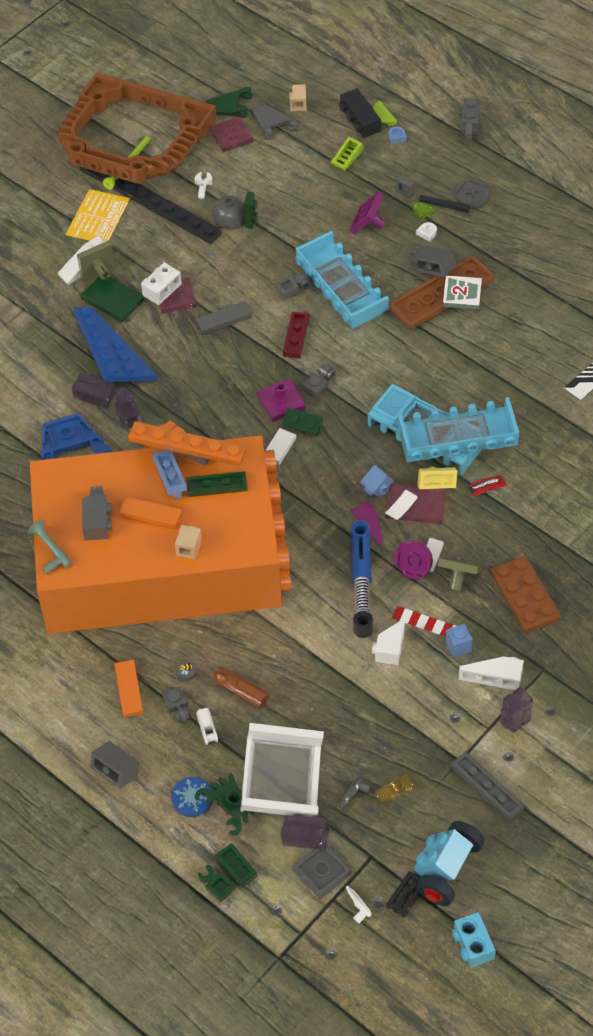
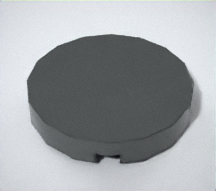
M470 179V181L466 182L465 180L457 185L455 199L459 204L468 205L470 208H478L487 203L489 190L482 181Z

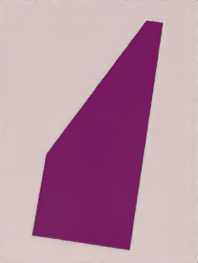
M366 501L351 510V513L358 521L368 523L370 535L380 547L384 545L378 513L369 502Z

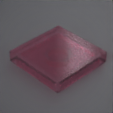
M241 117L210 126V132L222 152L254 142Z
M189 277L181 279L182 284L159 305L161 314L196 308Z

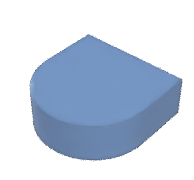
M392 127L389 130L388 138L390 144L407 141L403 128Z

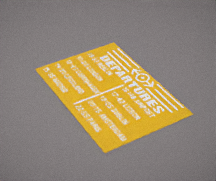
M89 189L65 235L88 241L99 236L104 242L109 241L130 198Z

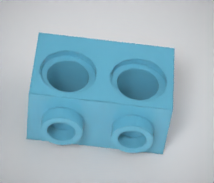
M479 912L454 921L453 938L455 942L460 943L462 959L464 962H468L470 968L495 959L496 950ZM471 929L473 933L467 934L463 930ZM479 948L482 952L474 953L472 949Z

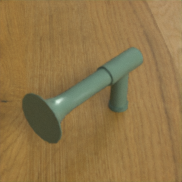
M41 519L33 523L28 529V534L39 536L56 557V559L42 567L43 571L49 574L50 571L60 564L66 569L69 568L72 562L45 532V521Z

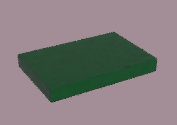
M99 276L80 295L83 301L121 322L144 301V296L111 277L106 278V276L103 280Z

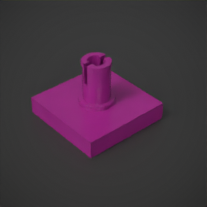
M378 191L359 206L349 229L350 232L356 234L370 222L378 227V229L384 226L386 220L376 214L384 196L381 192Z
M291 379L257 391V397L272 422L284 418L287 407L299 411L306 409V405Z

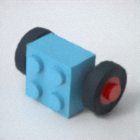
M454 821L450 824L447 831L430 835L426 840L425 849L417 856V863L413 868L422 876L416 886L418 892L434 904L449 906L455 897V892L446 881L455 879L469 852H479L485 842L483 834L470 824Z

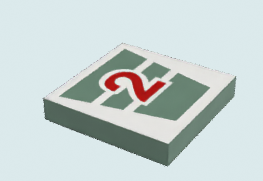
M446 276L443 307L479 309L482 278Z

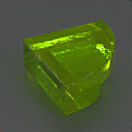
M426 203L411 204L412 210L419 219L435 214V209Z

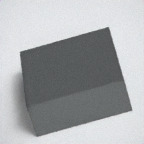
M400 175L396 179V191L410 199L414 195V182Z

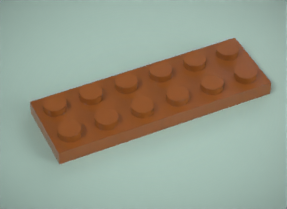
M473 255L456 264L457 266L447 275L482 278L481 288L495 281V276ZM435 276L389 303V309L409 330H412L449 308L443 307L446 277Z

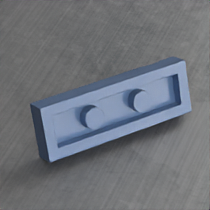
M165 450L152 454L153 461L168 496L173 495L174 499L182 498L181 492L186 491L187 486L172 451Z

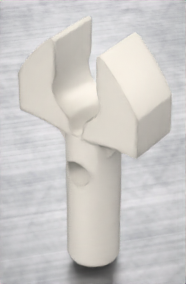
M202 172L195 176V184L199 185V199H204L206 186L212 185V176L209 172H207V178L202 180Z

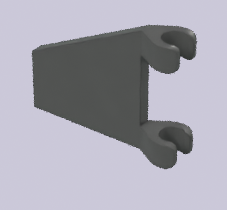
M267 104L251 108V112L266 139L273 138L271 128L288 123L291 132L297 131V121Z

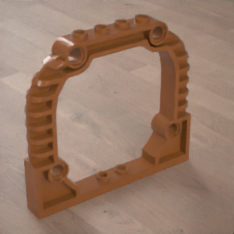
M96 72L79 94V101H77L75 107L63 119L59 127V140L64 151L69 155V162L71 164L130 182L142 183L146 179L156 178L157 174L166 175L170 171L176 170L184 162V159L187 158L196 143L202 141L215 122L216 106ZM123 98L181 114L179 120L180 132L162 154L152 158L139 155L127 158L90 147L87 140L77 136L94 113L104 112L107 105L121 102Z

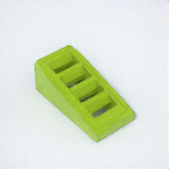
M348 136L332 159L331 164L346 171L363 151V143Z

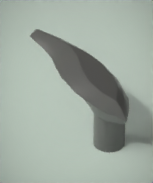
M361 777L357 778L342 798L339 807L344 806L357 793L358 789L368 793L371 785L362 782L363 779Z

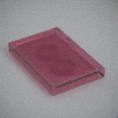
M390 485L386 511L399 499L405 490L418 497L398 520L434 524L443 523L446 489H419L417 486ZM385 513V518L394 519Z

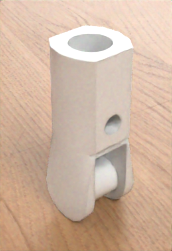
M209 708L199 709L196 715L205 745L212 741L218 742Z

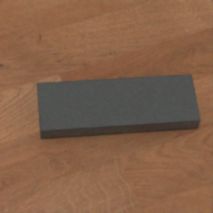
M245 301L198 317L195 320L199 330L204 335L252 318V313Z

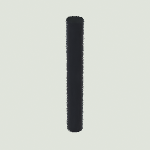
M424 195L419 197L420 202L467 213L470 211V206Z

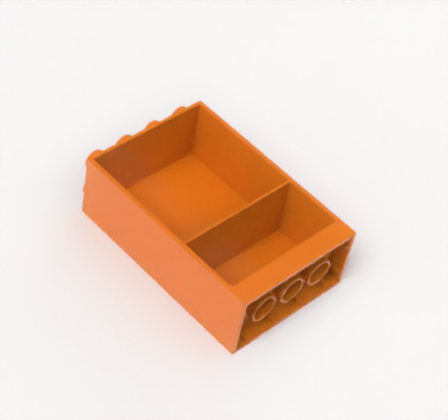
M262 435L220 440L246 446L247 452L241 466L209 460L205 466L186 458L183 453L172 451L186 486V477L245 471L247 491L188 497L187 489L181 492L182 498L174 499L173 495L168 496L152 457V454L165 451L166 449L157 447L30 461L33 523L41 519L44 520L45 532L72 562V565L67 569L60 564L50 571L49 574H46L42 567L56 559V557L44 541L34 534L37 594L47 634L282 607L281 592L291 590L289 552L285 542L284 516L281 513L280 506L281 496L279 481H277L275 451H264ZM103 486L107 502H111L112 514L108 515V519L112 520V531H109V539L85 541L82 530V499L90 495L91 487ZM125 497L182 509V516L177 529L120 516L119 511ZM181 525L195 526L201 529L202 542L196 560L176 556L175 542Z

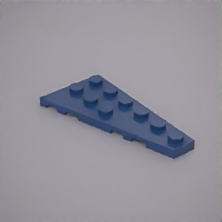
M75 307V317L104 382L156 381L157 375L92 307Z

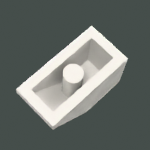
M399 621L378 634L377 642H373L372 646L375 662L399 665L405 633V621Z

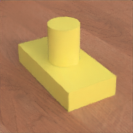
M433 466L427 469H419L417 487L419 489L456 488L457 469L455 467L436 468Z

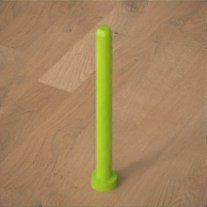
M146 136L127 158L138 156L149 144L151 137ZM113 176L105 178L103 181L104 187L109 190L113 189L118 178Z

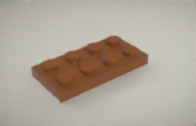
M526 556L490 569L491 576L525 634L561 620L559 611Z

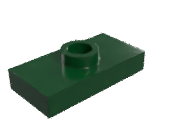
M232 843L215 854L216 860L240 889L258 877L257 872Z

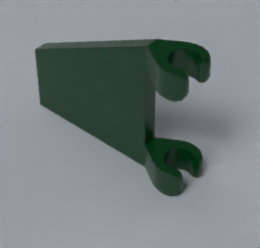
M244 87L240 90L208 99L205 103L216 106V115H237L241 118H246L248 115L247 107L245 105L237 106L240 97L245 99L252 98L251 88Z

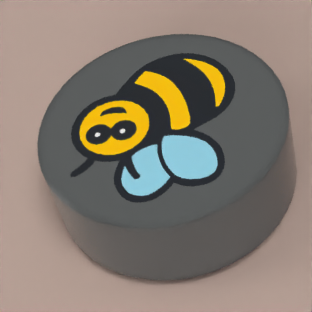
M188 660L178 663L176 666L177 677L182 681L192 680L196 676L195 664Z

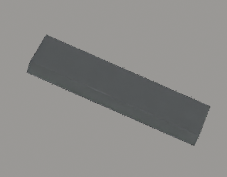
M466 751L451 763V768L509 822L524 810L525 806Z

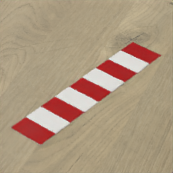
M397 606L392 616V619L405 621L407 624L445 637L447 629L456 627L455 625Z

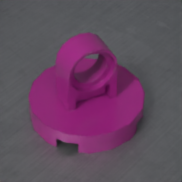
M408 540L396 549L394 562L396 567H399L402 571L401 574L411 579H419L432 568L433 557L429 548L424 543L417 540Z

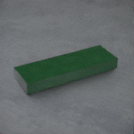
M245 471L186 477L188 497L247 491Z

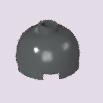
M224 196L218 199L213 208L215 224L219 228L223 226L230 228V230L243 226L245 224L244 202L236 196Z

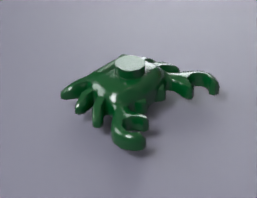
M230 773L228 776L229 783L219 777L218 781L221 785L210 783L209 787L214 790L200 788L195 793V800H199L200 795H205L207 798L205 802L209 804L215 798L217 805L226 814L232 816L226 824H232L236 827V830L229 832L230 836H236L242 830L241 816L243 822L247 823L249 821L247 812L251 815H254L255 812L240 811L242 792L237 788L238 784L233 774Z

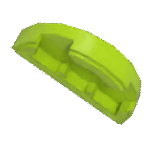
M376 102L372 108L380 117L381 124L388 126L397 125V120L382 102Z

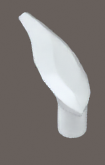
M346 886L350 897L354 901V905L360 910L353 917L360 924L366 916H371V911L352 888Z

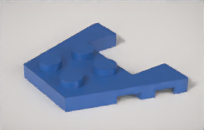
M79 413L43 424L42 460L55 459L54 455L91 445L94 454L112 452L111 448L92 430V427Z

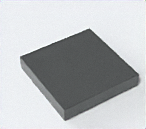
M325 841L292 866L295 874L319 899L323 898L352 874V870Z

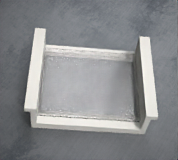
M250 723L247 736L240 811L306 817L315 821L318 815L317 794L320 751L324 732Z

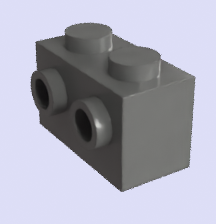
M108 741L92 752L90 767L121 789L138 776L139 761Z

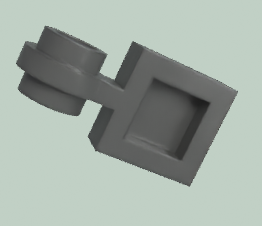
M181 686L162 692V698L168 712L174 711L177 722H186V719H189L186 709L188 703Z

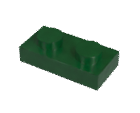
M247 192L244 201L245 228L252 229L254 222L258 220V212H256L257 200H255L254 192Z
M287 407L282 426L319 435L323 417Z

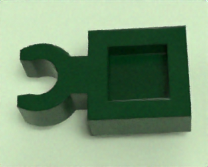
M206 865L209 875L204 876L199 872L198 878L201 882L208 883L205 885L206 890L221 903L236 889V885L222 872L215 875L212 866Z

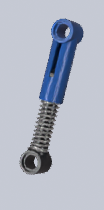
M356 521L351 525L352 583L355 587L353 631L356 636L366 638L373 632L369 585L372 581L370 527L365 521ZM359 547H363V556H359Z

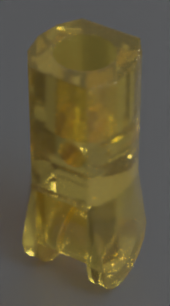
M403 775L392 783L377 789L375 792L380 803L412 791L415 785L410 783L409 775Z

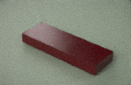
M291 313L283 357L301 359L310 318L309 313Z

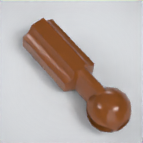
M220 667L213 674V680L218 686L228 689L256 708L261 709L267 703L269 698L268 692L246 679L240 678L228 668Z

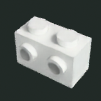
M163 263L141 283L142 295L160 305L182 284L181 273L168 264Z

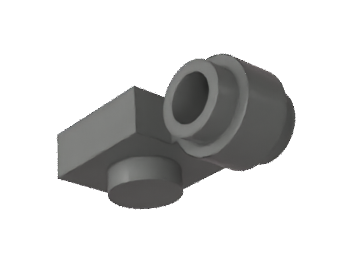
M298 273L294 280L289 276L276 282L275 287L285 299L300 292L299 288L303 290L308 289L311 285V280L307 274Z
M322 364L318 369L319 375L313 373L302 383L303 389L317 397L328 386L327 380H332L336 375V371L329 364Z

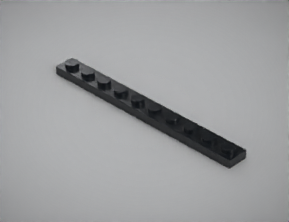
M80 167V171L102 183L105 178H110V175ZM120 178L115 181L114 190L209 244H212L222 234L221 229L139 183Z

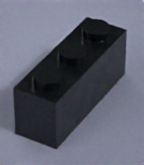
M358 88L340 95L339 108L346 114L348 121L352 122L357 133L366 138L381 132L380 117Z

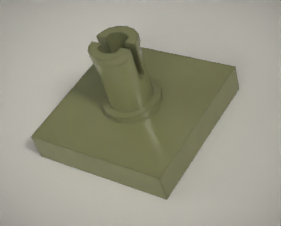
M109 241L77 254L80 276L83 282L100 276L102 280L105 279V276L108 278L111 275L110 271L115 269L112 245Z
M439 558V567L449 568L453 571L450 589L461 591L464 574H480L481 566Z

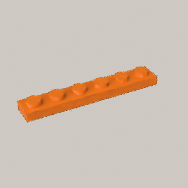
M134 422L128 435L130 442L241 466L247 452L246 446L140 422Z

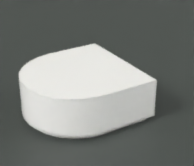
M423 223L416 230V235L431 242L437 235V227L433 223Z

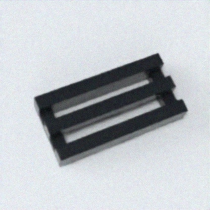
M409 871L387 902L386 908L393 909L395 913H400L405 918L421 895L416 889L404 909H402L420 877ZM412 878L414 881L411 883V885L409 886V888L407 889L399 903L395 905V901L397 900L403 889L406 887V885Z

